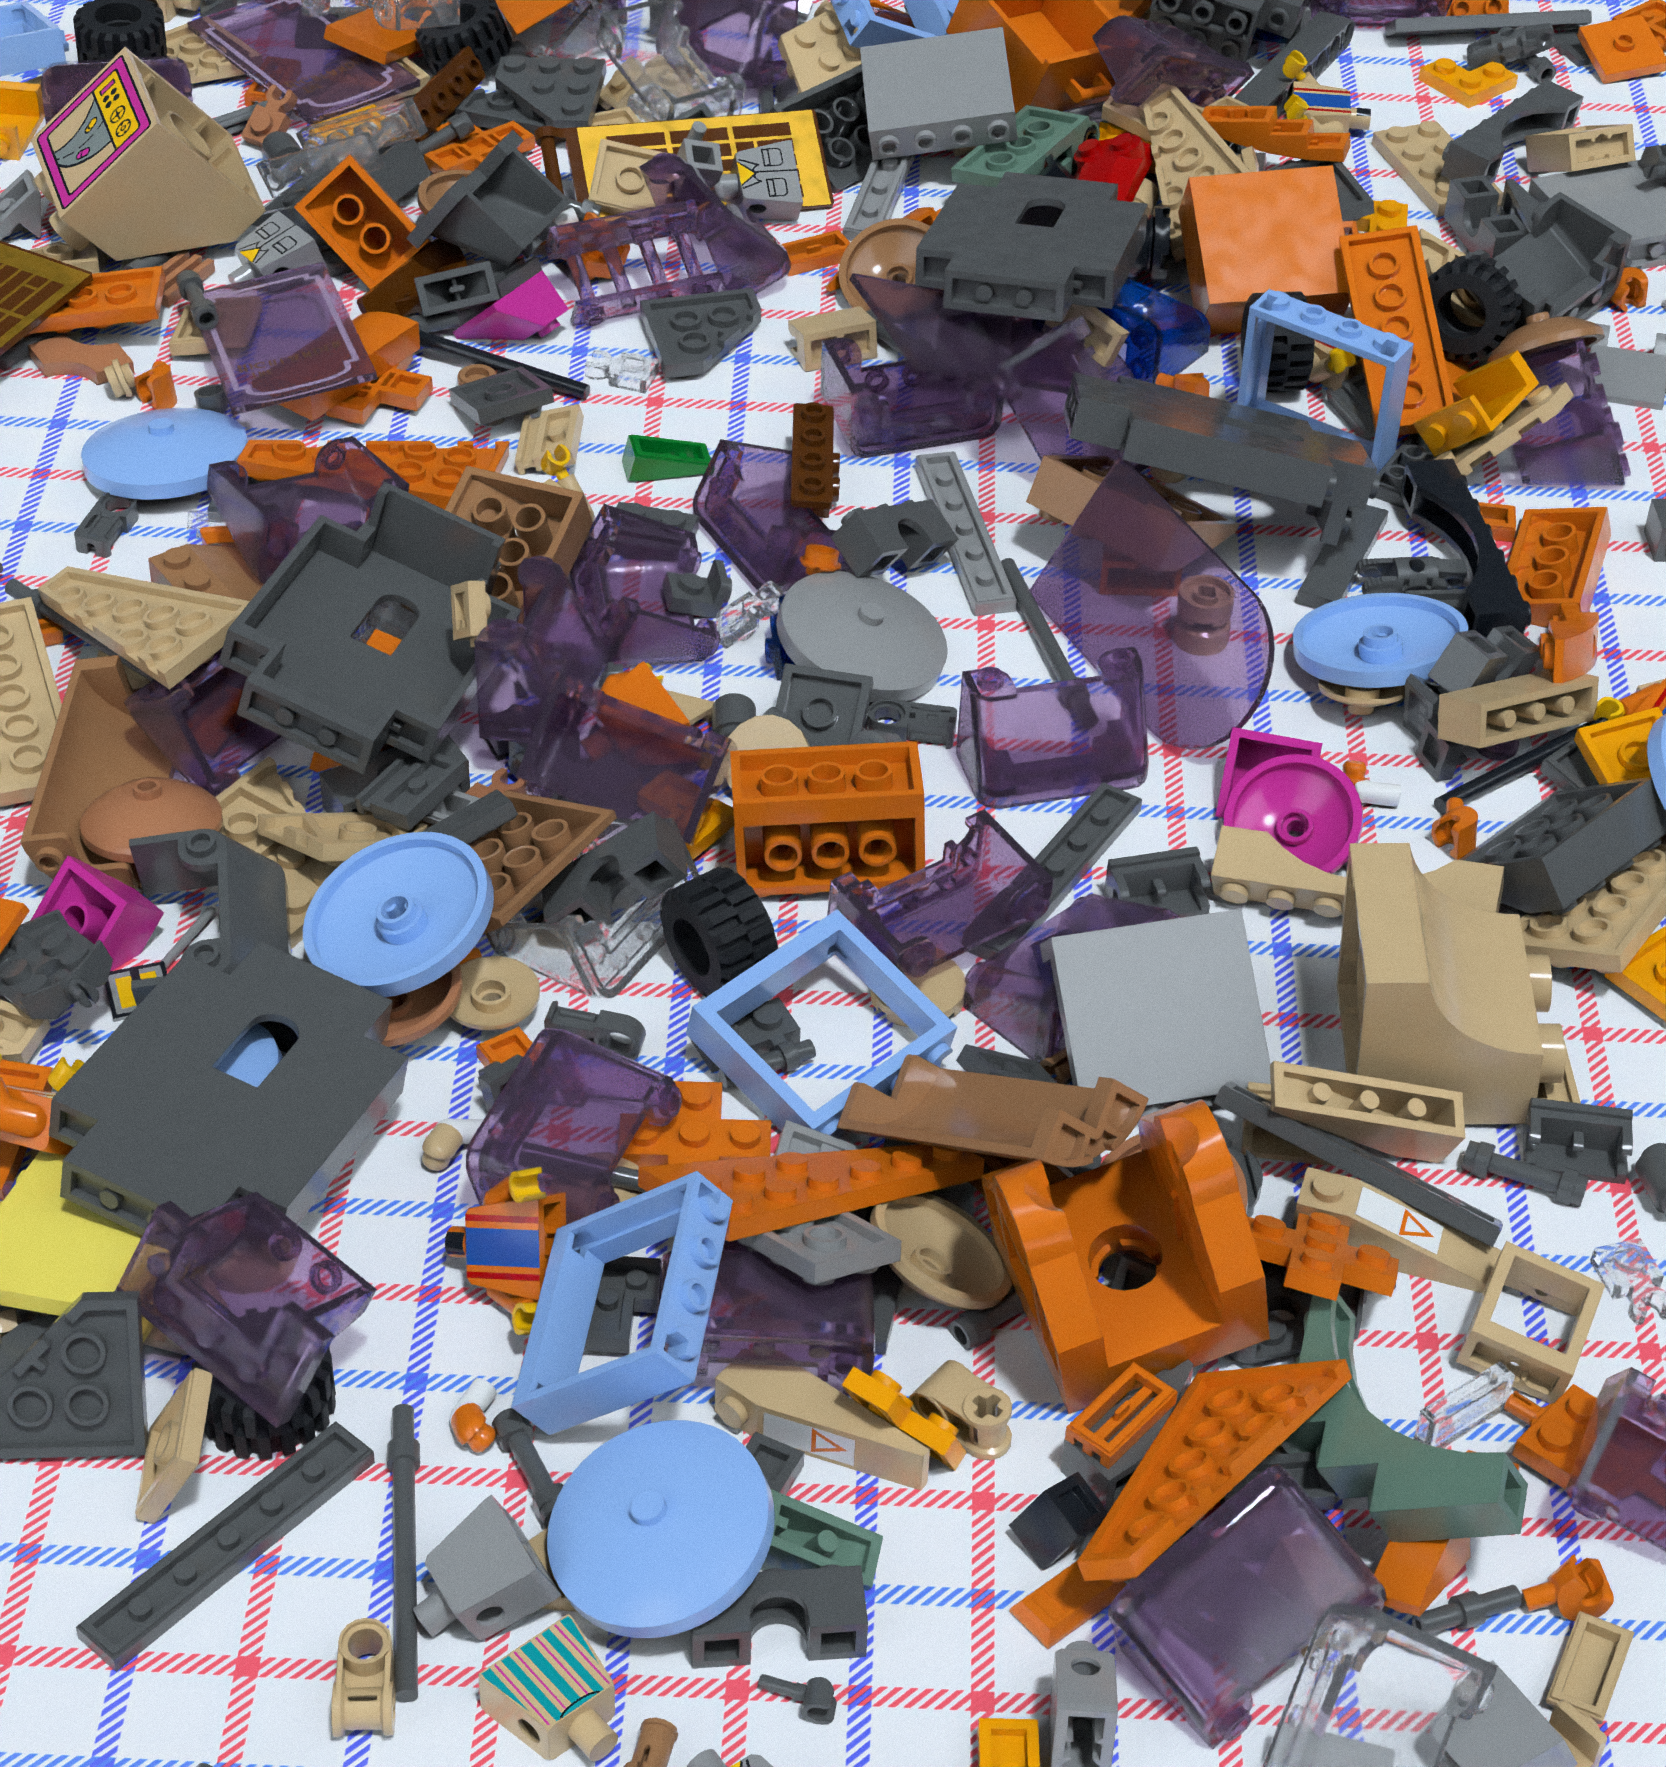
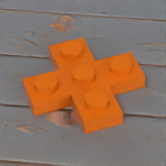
M514 120L487 131H482L474 125L475 131L470 133V136L462 141L455 138L442 148L424 154V160L433 174L448 170L474 171L493 148L512 130L524 140L517 148L521 153L535 148V137ZM448 122L437 126L434 129V134L448 126Z
M410 355L327 411L326 415L348 423L364 424L380 403L396 406L403 410L417 411L433 391L432 377L405 371L413 361V356Z
M673 1081L670 1118L620 1116L617 1157L627 1159L639 1167L770 1156L771 1120L721 1119L723 1082Z
M1313 1212L1310 1215L1299 1213L1295 1228L1291 1229L1287 1228L1283 1221L1272 1216L1257 1215L1255 1218L1247 1216L1260 1260L1287 1267L1284 1287L1333 1301L1337 1300L1341 1283L1392 1297L1398 1275L1399 1259L1390 1257L1391 1255L1388 1251L1378 1246L1363 1244L1358 1248L1347 1245L1350 1227L1341 1225V1221L1338 1218L1321 1212Z

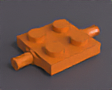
M1575 1384L1554 1403L1544 1407L1538 1406L1521 1395L1517 1390L1509 1396L1504 1405V1411H1508L1530 1426L1517 1439L1512 1453L1514 1457L1605 1516L1619 1501L1632 1497L1635 1494L1659 1508L1660 1511L1664 1512L1666 1510V1487L1648 1476L1650 1468L1663 1454L1666 1446L1664 1440Z

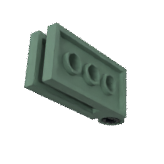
M1026 105L1015 114L1018 140L975 147L951 167L952 182L997 187L1005 172L1041 174L1048 167L1046 158L1050 154L1072 174L1078 168L1074 160V154L1078 150V146L1089 139H1097L1099 141V126L1095 121H1090L1089 116Z

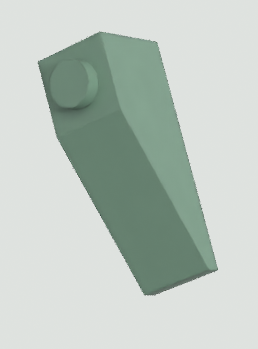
M770 1489L775 1512L774 1532L767 1557L760 1570L764 1571L771 1568L784 1570L812 1569L831 1564L842 1567L861 1565L864 1590L868 1591L872 1588L883 1541L882 1535Z

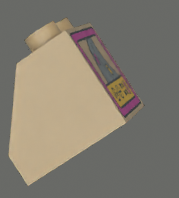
M126 47L31 139L42 169L34 178L35 184L57 209L49 217V222L57 234L78 251H83L93 243L115 261L234 242L266 211L232 135Z

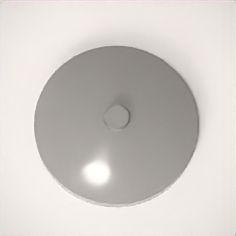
M834 571L820 572L804 577L787 591L777 615L776 626L779 640L788 656L796 665L872 676L874 685L870 702L883 699L908 701L922 696L936 684L946 663L948 653L947 641L940 624L930 611L904 590L872 576L857 578L854 572Z

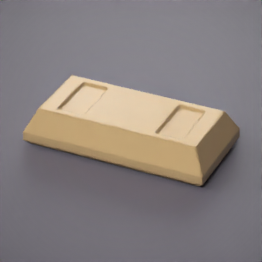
M1579 1611L1545 1702L1554 1708L1557 1703L1565 1699L1579 1712L1586 1713L1597 1724H1602L1635 1632Z

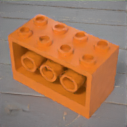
M917 741L730 751L736 870L749 886L753 888L759 898L781 894L812 895L818 892L837 891L856 893L874 889L905 890L911 887H926L925 801Z

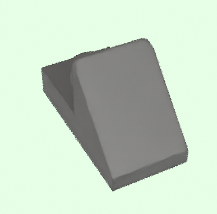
M28 169L0 194V241L11 235L19 223L38 238L41 237V193L35 184L33 174Z

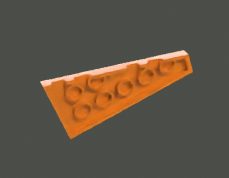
M1346 1359L1197 1373L1077 1560L1084 1581L1110 1580L1111 1582H1124L1137 1578L1352 1379Z

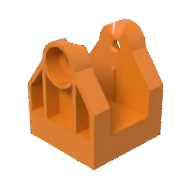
M1197 1100L1189 1104L1180 1102L1142 1116L1138 1122L1141 1152L1049 1185L1043 1163L1040 1159L1031 1162L1020 1161L981 1176L993 1239L1020 1298L1022 1307L1068 1414L1090 1405L1133 1362L1155 1376L1162 1370H1172L1187 1359L1194 1364L1193 1367L1270 1339L1265 1274L1239 1191L1232 1158L1217 1121L1203 1100ZM1120 1251H1139L1145 1253L1151 1260L1155 1259L1159 1263V1265H1156V1276L1152 1281L1137 1289L1126 1291L1111 1289L1098 1281L1099 1269L1103 1261L1108 1256ZM1138 1382L1130 1391L1143 1387L1144 1385Z

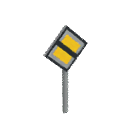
M208 907L160 962L110 971L105 988L113 1022L125 1020L137 1007L131 989V981L166 976V969L216 912L214 907Z

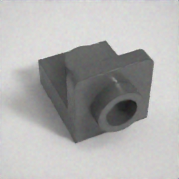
M714 560L707 578L693 573L680 574L667 571L662 587L668 611L717 619L722 604L729 601L732 592V580L730 577H727L724 562Z

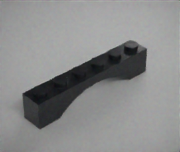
M1453 458L1406 462L1400 497L1411 520L1429 528L1443 538L1459 554L1467 566L1471 582L1466 588L1461 614L1467 621L1468 631L1476 630L1483 637L1487 638L1494 627L1512 625L1524 635L1525 627L1530 625L1532 618L1530 604L1528 601H1524L1518 589L1517 578L1515 575H1511L1505 563L1504 552L1502 549H1498L1493 539L1491 526L1485 523L1480 513L1479 502L1477 499H1473L1468 489L1466 476L1460 473Z

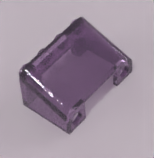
M1580 339L1522 356L1539 382L1530 393L1544 385H1548L1551 389L1566 382L1574 394L1557 415L1544 424L1539 421L1533 428L1521 435L1522 439L1511 445L1522 484L1625 486L1624 478L1631 476V471L1626 453H1621L1623 452L1622 445H1624V439L1618 421L1614 422L1603 383H1595L1594 377L1601 375L1596 352L1588 354L1584 340Z

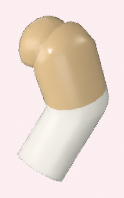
M447 1118L439 1121L423 1142V1164L431 1170L441 1171L448 1167L450 1158L454 1156L462 1144H487L490 1137V1124L488 1120Z

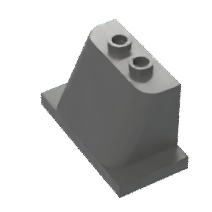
M512 130L493 148L467 177L462 176L445 192L406 239L418 249L426 240L433 236L509 267L521 254L528 258L557 229L558 225L554 220L571 201L517 150L524 140Z

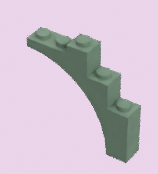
M1339 1293L1336 1301L1312 1295L1310 1309L1304 1316L1305 1333L1301 1353L1296 1358L1295 1364L1346 1359L1352 1379L1281 1443L1288 1454L1316 1452L1317 1470L1339 1498L1368 1497V1509L1372 1519L1379 1524L1392 1542L1521 1534L1528 1483L1505 1452H1460L1426 1445L1392 1430L1369 1412L1357 1383L1353 1355L1356 1316Z

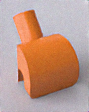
M1634 267L1623 269L1619 286L1610 300L1625 312L1628 310V307L1625 305L1627 303L1634 305L1636 308L1646 306L1648 277L1644 271Z
M154 362L150 370L135 378L136 392L143 403L153 400L151 405L156 410L172 408L176 405L178 400L171 367L165 362Z
M1161 372L1156 378L1155 384L1209 397L1210 383L1204 378V373L1175 374V376H1171Z
M1458 797L1448 799L1446 802V813L1432 824L1431 835L1435 845L1440 848L1446 844H1453L1454 848L1450 850V855L1456 860L1476 848L1478 813L1473 808L1464 806L1463 800Z
M1574 1554L1547 1577L1548 1582L1522 1589L1528 1611L1531 1612L1557 1604L1563 1617L1572 1621L1576 1620L1579 1611L1597 1618L1605 1614L1612 1606L1614 1596L1600 1561L1594 1558H1585L1575 1565L1577 1559Z

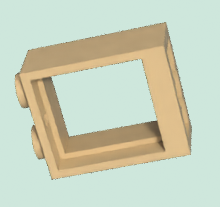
M1633 124L1586 125L1525 136L1528 172H1573L1636 161Z
M1506 1241L1489 1275L1456 1362L1549 1404L1554 1403L1564 1394L1574 1375L1605 1284ZM1504 1285L1576 1316L1563 1353L1490 1321ZM1511 1362H1515L1519 1366L1513 1365Z

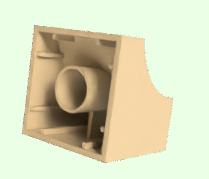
M1350 843L1336 982L1346 1073L1462 1092L1465 1124H1525L1531 1098H1537L1539 1083H1561L1564 1075L1565 1045L1562 1026L1560 1023H1538L1536 1013L1549 1012L1551 1006L1552 971L1548 954H1526L1519 914H1503L1476 909L1457 902L1436 889L1424 877L1415 863L1410 843Z

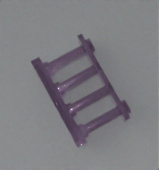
M694 199L549 227L545 243L548 259L562 258L567 260L580 300L575 301L570 321L572 326L582 324L595 326L606 319L640 313V301L718 292L723 279L721 271L703 274L689 236V232H692L698 215ZM667 236L675 239L688 278L667 281L653 239ZM632 243L639 246L653 285L636 289L631 288L617 249L618 246ZM597 250L603 253L616 293L595 296L581 257L582 253Z

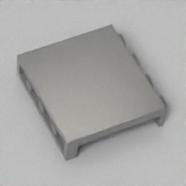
M1003 27L860 47L868 133L873 160L1018 140Z
M1640 160L1531 178L1528 193L1539 202H1546L1561 192L1632 235L1627 258L1632 260L1631 267L1642 266V269L1666 265V183L1657 179H1646L1643 173L1644 168L1639 165Z
M1242 909L1051 937L1040 944L1043 964L1051 962L1072 1084L1074 1086L1095 1088L1099 1077L1114 1078L1149 1098L1142 1116L1164 1109V1105L1180 1102L1189 1104L1197 1100H1203L1208 1107L1213 1106L1211 1097H1216L1220 1088L1230 1081L1247 1089L1248 1082L1270 1084L1271 1063Z

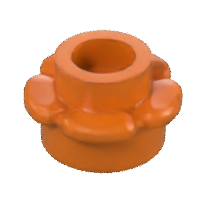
M806 545L804 556H801L799 559L801 564L806 567L808 575L820 572H834L841 569V564L838 562L840 552L835 548L825 545Z

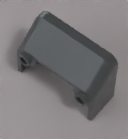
M198 829L129 839V847L145 896L218 886L220 938L198 941L190 945L184 951L182 957L187 955L230 975L259 941L291 955L288 885L284 870L278 863L212 829ZM165 976L131 981V989L137 1006Z

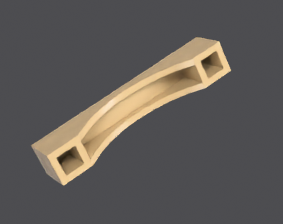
M1221 826L1211 872L1214 895L1220 896L1222 899L1232 903H1245L1249 900L1267 903L1270 907L1278 910H1291L1295 907L1313 910L1316 914L1324 917L1343 915L1346 877L1327 873L1303 862L1283 848L1268 832ZM1454 860L1436 870L1423 873L1424 877L1436 889L1449 898L1476 909L1499 913L1504 884V866Z

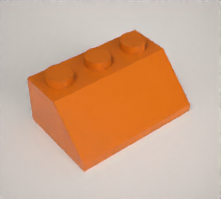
M350 154L294 206L370 290L432 242L428 239L417 249L406 239L417 225L357 159Z

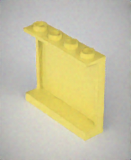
M39 1151L27 1169L19 1173L16 1184L6 1198L0 1201V1305L60 1316L83 1292L140 1291L144 1343L195 1260L60 1197L63 1159L67 1155Z

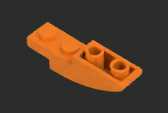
M1560 603L1559 615H1552L1551 620H1549L1548 633L1540 634L1539 658L1542 660L1543 669L1549 670L1553 683H1564L1576 679L1589 672L1595 666L1597 661L1599 612H1581L1578 603Z
M1512 1462L1519 1471V1464ZM1470 1538L1415 1542H1392L1389 1540L1367 1590L1368 1601L1392 1608L1399 1613L1420 1617L1471 1558Z

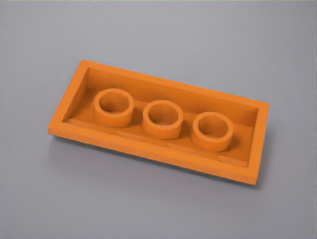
M388 312L360 314L343 326L360 362V365L351 367L352 373L348 377L327 386L269 400L314 421L420 349L419 322ZM338 329L291 360L296 364L295 361L300 358L299 365L294 366L287 362L284 364L285 368L282 369L281 366L278 368L279 370L270 373L272 374L270 376H273L271 378L274 379H269L267 375L266 378L268 380L263 378V382L258 381L259 383L253 384V392L263 397L274 396L327 383L345 375L344 365L352 364L353 361ZM341 344L339 348H342V350L335 353L332 347L335 346L337 349L338 345ZM329 349L327 351L330 352L329 354L331 355L327 356L324 350ZM314 353H324V356L316 359ZM309 355H311L313 361L310 362L309 359L308 362L305 363L303 357L306 356V358L308 359Z
M1608 507L1525 509L1507 567L1511 575L1516 576L1518 589L1524 601H1528L1532 614L1530 624L1548 628L1552 615H1559L1560 603H1578L1581 612H1590L1611 537Z

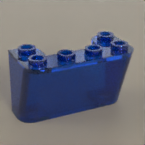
M1129 278L1126 279L1112 309L1095 307L1130 332L1124 342L1127 344L1125 365L1129 376L1133 379L1155 384L1159 373L1162 372L1175 376V374L1181 373L1208 352L1211 333L1210 324L1201 311ZM1031 318L1030 334L1049 342L1057 341L1062 337L1045 324L1046 320Z

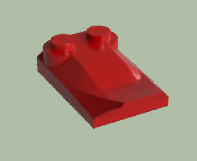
M1122 133L1114 138L1099 141L1097 139L1086 140L1078 146V150L1074 154V160L1078 167L1074 178L1118 184L1117 200L1132 202L1154 160L1151 145L1143 142L1139 136L1131 135L1130 133Z

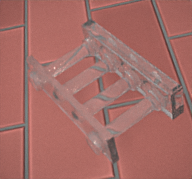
M410 97L304 127L296 133L303 149L261 161L256 164V167L271 197L276 198L315 187L349 154L354 156L368 172L380 170L385 167L378 151L380 148L419 138L428 132V129L413 98Z

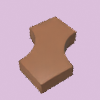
M63 334L28 345L30 358L47 377L76 375L87 378L96 385L109 382L104 368L112 365V360L118 358L121 365L128 363L133 374L135 373L133 361L117 342L106 345H88L76 342Z

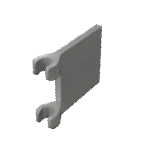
M1595 323L1603 328L1605 338L1590 346L1584 398L1663 410L1666 389V334H1656L1652 353L1608 347L1610 325Z

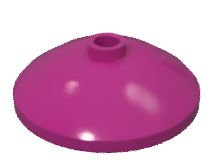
M1290 754L1271 758L1258 764L1238 781L1227 800L1223 825L1268 832L1283 848L1303 862L1333 874L1347 862L1349 844L1358 843L1363 828V810L1355 786L1338 767L1315 756ZM1300 826L1305 829L1304 833L1298 837L1289 835L1290 830L1294 827Z

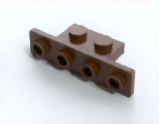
M471 47L462 48L399 111V116L402 119L399 125L413 135L416 143L423 141L430 133L434 132V129L447 116L455 112V108L486 77L482 65L474 55Z
M436 238L359 298L357 305L362 314L367 312H388L401 316L413 313L422 314L414 278L468 266L467 260L460 247Z
M816 402L806 404L795 403L793 406L790 505L792 507L813 508L812 517L829 518L832 502H838L840 489V453H833L834 407Z

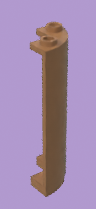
M119 655L75 660L20 841L24 851L39 871L54 880L68 855L134 888L143 895L144 891L135 863L110 860L88 849L81 838L80 818L85 809L98 796L118 785L145 777L173 779L181 750V745L175 741V736L189 720L176 685L171 689L165 686L132 689Z
M908 1054L904 1058L891 1097L865 1083L855 1082L852 1085L837 1128L846 1132L1029 1162L1040 1159L1043 1164L1054 1166L1079 1167L1094 1163L1093 1158L1106 1150L1114 1151L1118 1148L1139 1122L1149 1098L1114 1078L1099 1077L1095 1088L944 1069L918 1055Z

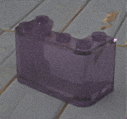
M974 317L955 319L942 325L935 336L934 356L861 367V349L854 340L850 338L822 340L821 396L826 405L834 407V420L851 451L860 458H871L983 439L991 436L1000 427L1006 369Z

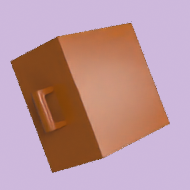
M959 0L946 29L948 34L1003 27L1015 113L1019 112L1026 105L1065 111L1106 101L1118 85H1122L1143 43L1139 38L1132 39L1098 0Z
M1333 165L1189 177L1178 213L1198 336L1241 332L1243 312L1249 296L1252 293H1265L1268 289L1281 292L1301 291L1305 295L1308 304L1319 305L1329 312L1344 316L1350 300L1339 249V236L1359 234L1356 221L1342 220Z

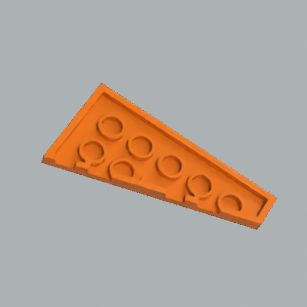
M249 440L237 459V474L250 476L258 481L273 480L290 483L298 488L313 487L331 490L339 495L354 494L371 497L374 500L379 488L384 482H387L445 510L466 466L501 473L509 456L510 441H495V448H473V441H457V446L450 448H436L435 444L431 441H366L365 448H343V440H327V445L320 447H306L300 440Z
M923 1144L805 1154L785 1152L778 1156L641 1166L638 1169V1187L647 1192L698 1171L733 1200L725 1240L730 1242L981 1179L984 1171V1158L972 1152Z

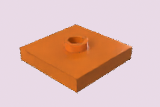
M1642 14L1582 26L1578 29L1577 37L1603 84L1666 71V56Z

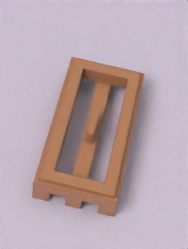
M181 250L164 263L162 267L166 280L161 305L169 308L182 298L176 284L179 273L184 270H193L204 281L215 272L214 260L207 258L202 262L201 255L194 254L190 257L189 251Z

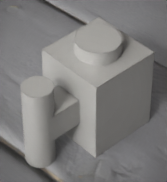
M695 121L692 124L687 138L683 139L672 164L671 173L675 197L710 201L722 176L723 166L719 143L702 140L707 127L700 121Z

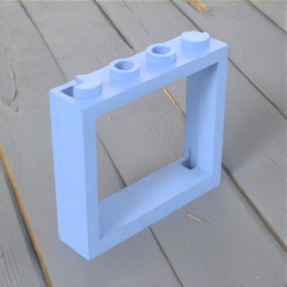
M830 0L850 46L859 49L866 46L949 35L946 29L951 17L943 0H903L915 28L876 16L869 0ZM857 27L858 30L854 34L853 30Z
M27 1L0 6V77L67 63L65 52L69 51V43L65 39L64 30H60L56 23L49 20L47 16H44Z
M1268 289L1249 307L1237 404L1308 421L1312 430L1360 441L1376 466V474H1378L1396 450L1414 343L1403 340L1393 333L1382 332L1366 326L1356 319L1345 318L1329 312L1322 306L1311 305L1292 298L1285 292ZM1275 324L1386 366L1374 442L1265 400Z
M838 909L692 1006L686 1035L780 1131H782L786 1120L839 1139L843 1135L844 1130L837 1128L852 1085L819 1109L813 1111L730 1027L731 1025L836 955L919 1036V1038L857 1082L865 1083L890 1096L905 1056L908 1054L918 1055L940 1067L942 1060L953 1052L951 1044L957 1026Z
M695 1171L557 1228L511 1408L542 1431L551 1435L693 1383L696 1377L733 1200L702 1174ZM675 1236L650 1347L578 1373L605 1263ZM665 1342L669 1344L667 1352L664 1351Z

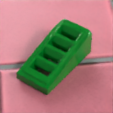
M631 434L628 435L622 457V464L628 481H648L712 473L713 463L706 444Z

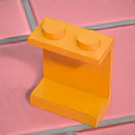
M0 81V159L20 161L31 139L42 123L45 111L41 84Z
M1516 350L1460 376L1453 385L1462 397V400L1417 419L1413 425L1435 457L1492 432L1539 382L1519 351Z

